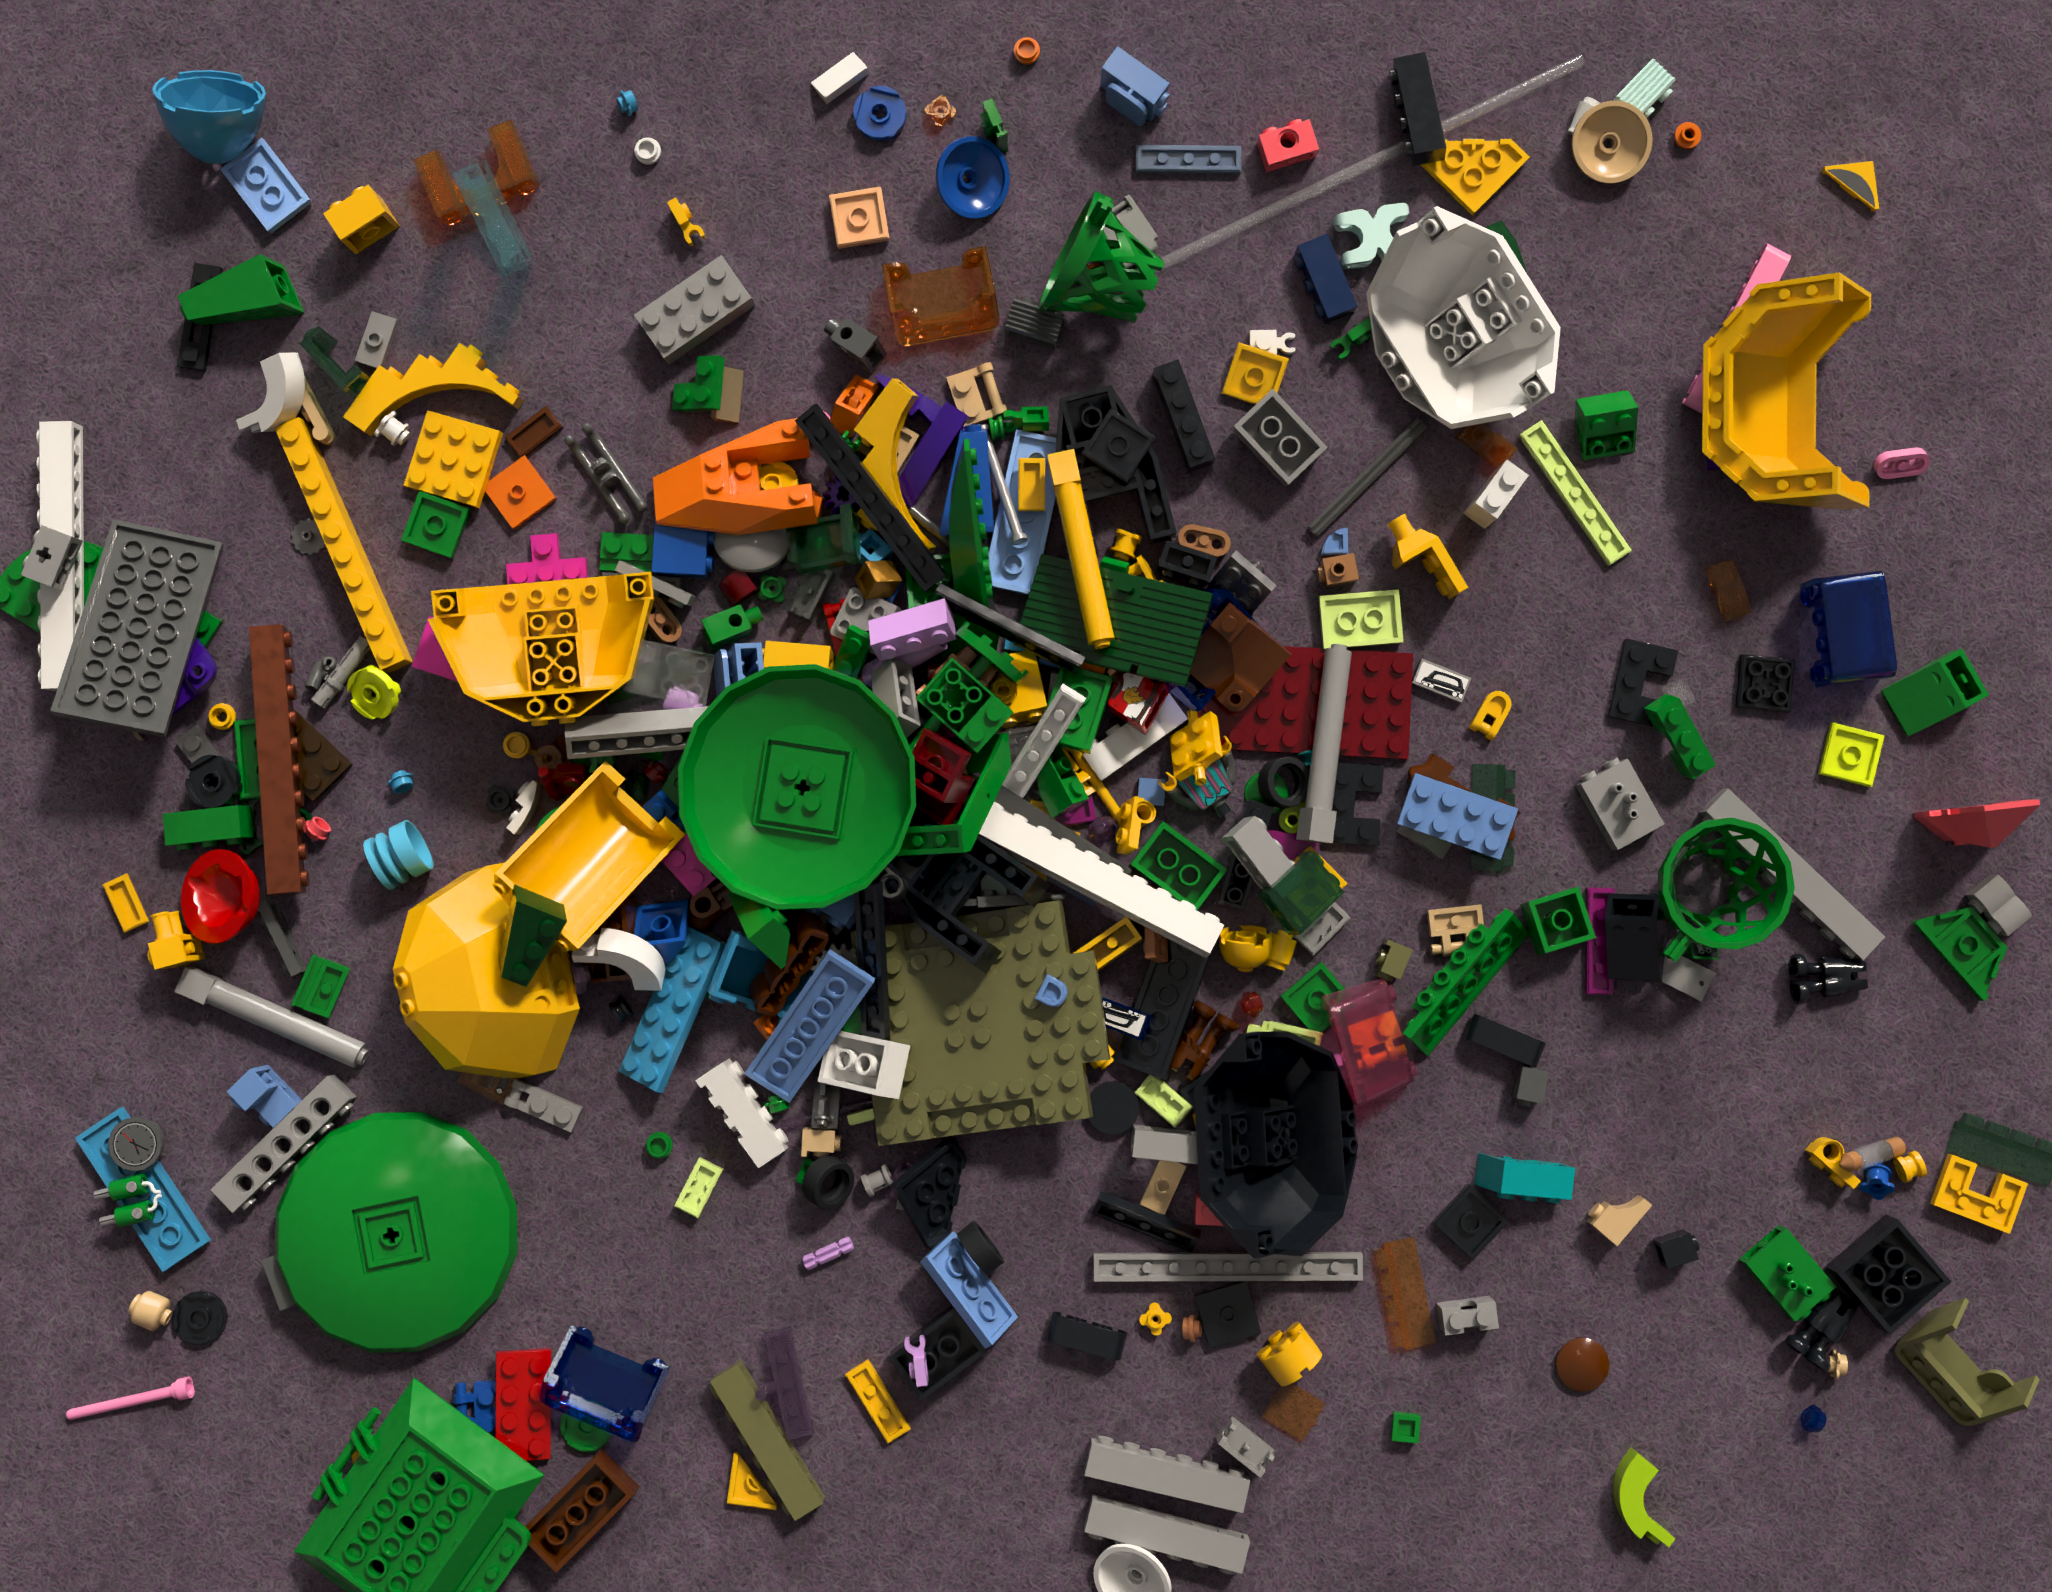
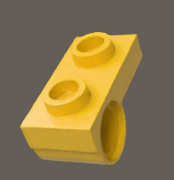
M1134 796L1121 805L1119 810V818H1121L1120 828L1116 834V843H1118L1116 853L1128 855L1138 849L1140 829L1155 819V807L1149 801L1144 800V798Z
M1820 1137L1811 1142L1805 1149L1811 1156L1808 1160L1820 1170L1825 1168L1831 1173L1829 1179L1839 1187L1846 1186L1855 1189L1861 1182L1854 1174L1839 1166L1841 1156L1844 1154V1148L1840 1142ZM1827 1144H1830L1832 1148L1831 1153L1825 1157L1823 1149Z

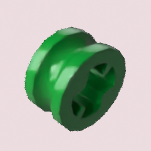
M998 416L996 420L988 418L991 441L994 442L996 438L1005 440L1002 417Z

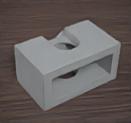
M1490 1296L1436 1303L1439 1327L1445 1336L1464 1333V1328L1470 1327L1478 1328L1480 1331L1499 1328L1496 1302ZM1463 1306H1474L1472 1309L1461 1310Z

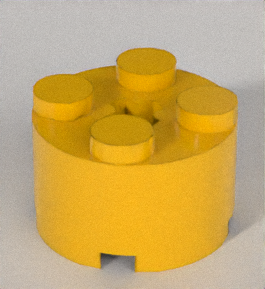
M1300 1322L1293 1323L1284 1333L1281 1330H1277L1269 1336L1268 1341L1270 1343L1257 1353L1258 1358L1281 1386H1287L1302 1377L1300 1373L1306 1367L1310 1371L1322 1357L1318 1346Z

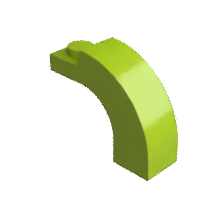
M1630 1448L1620 1461L1614 1477L1613 1495L1617 1510L1626 1525L1640 1539L1645 1534L1657 1545L1663 1542L1666 1546L1670 1547L1675 1538L1650 1518L1644 1507L1645 1490L1659 1470L1633 1448Z

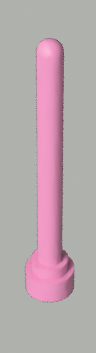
M189 1376L179 1378L169 1387L69 1409L66 1412V1418L74 1420L170 1397L179 1400L190 1399L195 1394L193 1381Z

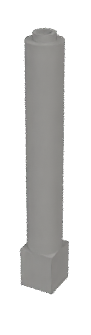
M1331 644V648L1325 649L1305 808H1300L1296 840L1333 843L1337 811H1332L1352 655V652L1347 650V646L1342 644Z
M195 966L185 967L174 991L203 1005L209 1004L352 1068H356L358 1064L363 1065L369 1054V1051L366 1050V1043L223 981V978Z

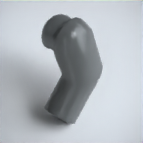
M326 656L314 663L305 687L311 691H318L322 679L327 674L330 675L338 665L336 659L332 656Z

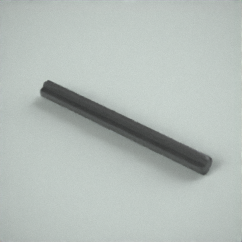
M1416 419L1308 526V531L1313 536L1318 537L1426 430L1427 426L1420 419Z

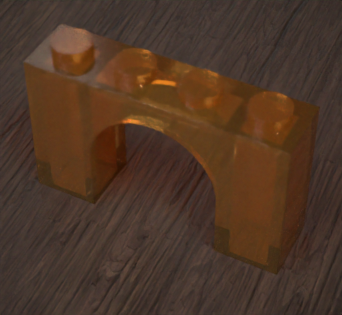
M511 119L487 129L496 150L499 165L494 179L482 188L470 190L456 185L445 158L439 150L413 159L435 214L443 225L457 224L462 221L463 216L471 213L472 215L481 214L490 205L495 203L497 205L505 204L511 200L512 196L519 193L521 195L532 193L535 187L540 185L519 131Z

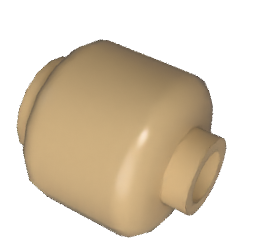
M146 1291L142 1295H136L129 1307L128 1314L131 1315V1322L150 1331H155L161 1325L166 1326L169 1323L173 1311L170 1310L171 1302L168 1298L152 1291Z

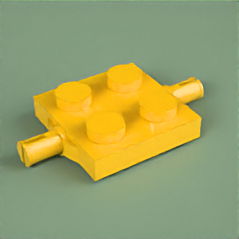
M1190 709L1187 711V726L1169 736L1173 774L1180 782L1191 775H1195V784L1202 786L1207 782L1205 770L1213 762L1223 757L1218 719L1211 711L1198 718V711Z

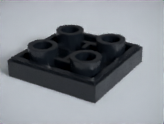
M1741 654L1735 707L1790 713L1795 660Z

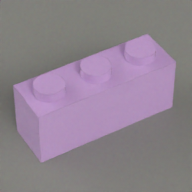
M945 598L868 621L870 646L879 661L956 640L954 614Z

